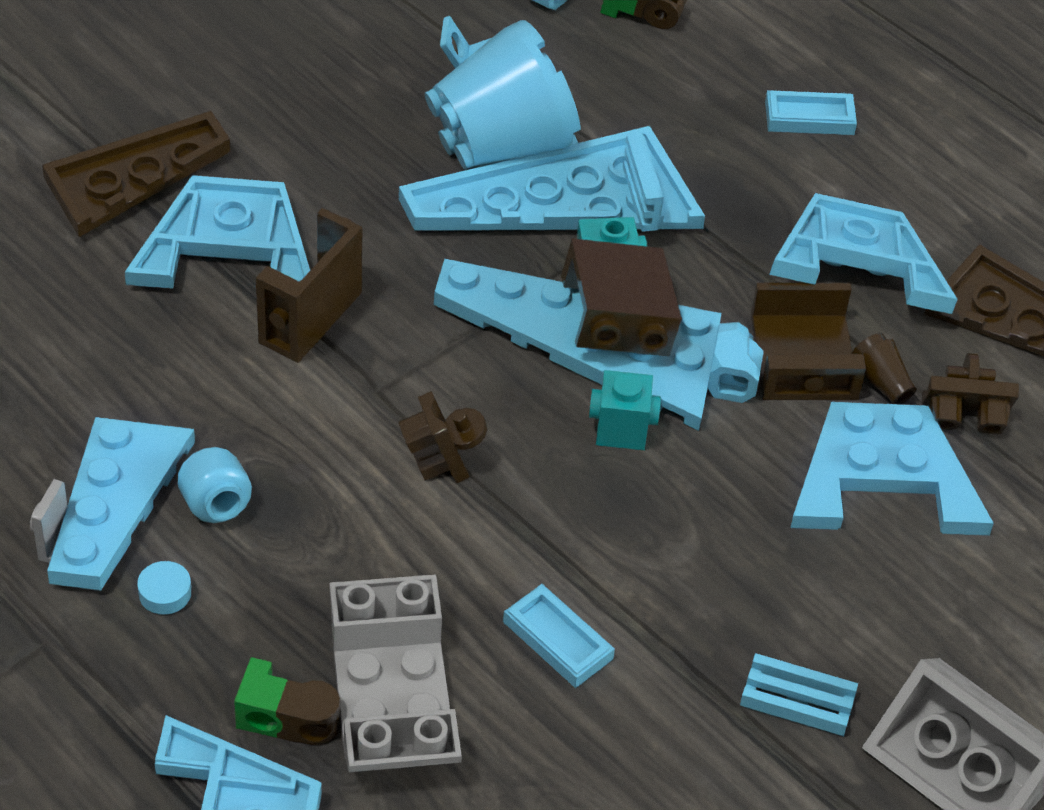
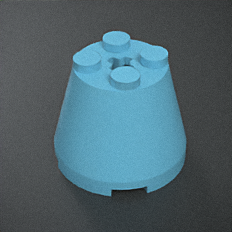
M520 20L502 29L438 82L433 89L425 92V99L429 109L435 117L439 116L444 129L438 131L441 143L449 155L456 154L464 170L514 158L562 150L578 143L573 133L581 130L580 120L567 81L562 71L556 72L548 55L541 53L540 49L545 47V41L537 30L525 20Z

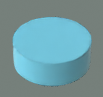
M171 561L155 562L147 566L138 578V594L141 604L147 610L156 614H172L184 608L191 598V579L188 571L182 565Z

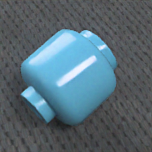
M211 447L193 453L182 464L178 472V488L192 514L204 522L220 523L236 517L246 508L251 498L252 485L249 477L237 457L227 449Z

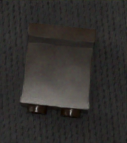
M321 208L317 213V264L299 282L269 266H266L256 277L259 344L299 363L362 293V226L346 217H341Z
M572 238L561 279L564 288L579 289L584 311L575 338L576 347L670 356L682 317L663 248Z
M775 282L756 284L751 321L754 341L764 351L760 370L763 400L859 399L866 366L863 354H851L852 348L846 320V312L852 291L851 283H815L814 285L810 283Z

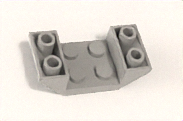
M436 574L329 583L334 666L337 692L340 697L343 751L348 771L358 772L460 763L462 755L455 709H450L441 648L442 613Z

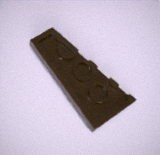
M208 111L43 164V176L78 237L231 152L230 138L213 112Z
M979 244L947 279L948 285L958 299L952 314L925 309L924 314L1044 356V282Z

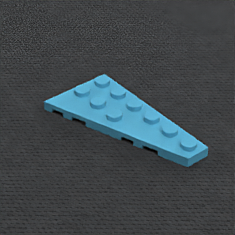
M650 126L572 144L570 147L562 150L514 158L399 186V201L414 230H578L579 219L634 217L636 228L641 229L624 174L623 161H626L624 155L625 148L627 147L626 135L642 133L646 138L664 197L660 227L658 229H703L705 221L704 213Z

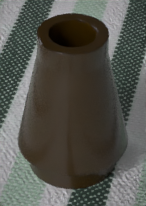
M876 333L865 338L853 349L851 354L864 355L866 366L864 377L881 391L892 404L900 405L916 393L917 388L910 379L893 339H887L883 333Z

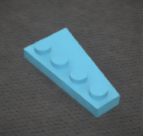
M95 417L47 570L49 584L102 590L132 542L131 535L140 521L145 522L154 508L153 500L163 485L168 486L176 473V464L182 455L188 454L195 443L194 429Z

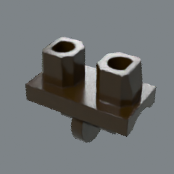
M967 353L963 367L947 365L945 377H930L927 390L922 392V405L929 407L941 429H958L961 424L962 410L978 411V431L988 434H1002L1007 427L1010 410L1019 397V383L995 381L996 370L980 368L978 354Z
M432 391L418 396L423 411L398 421V424L411 454L413 453L424 480L426 481L449 470L456 483L470 478L457 449H471L483 441L488 430L484 416L474 408H462L453 411L445 420Z

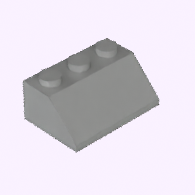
M940 658L921 659L862 747L943 810H1031L1044 795V734Z

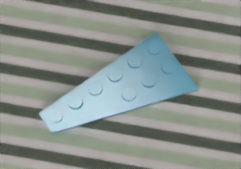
M444 259L434 293L435 306L479 327L494 326L510 334L511 342L521 347L527 348L530 344L550 353L549 360L601 385L604 370L653 375L652 395L661 396L660 411L664 407L685 417L683 424L699 431L722 313L678 305L682 320L670 356L579 348L575 345V338L584 311L579 289L564 288L563 283L560 281Z

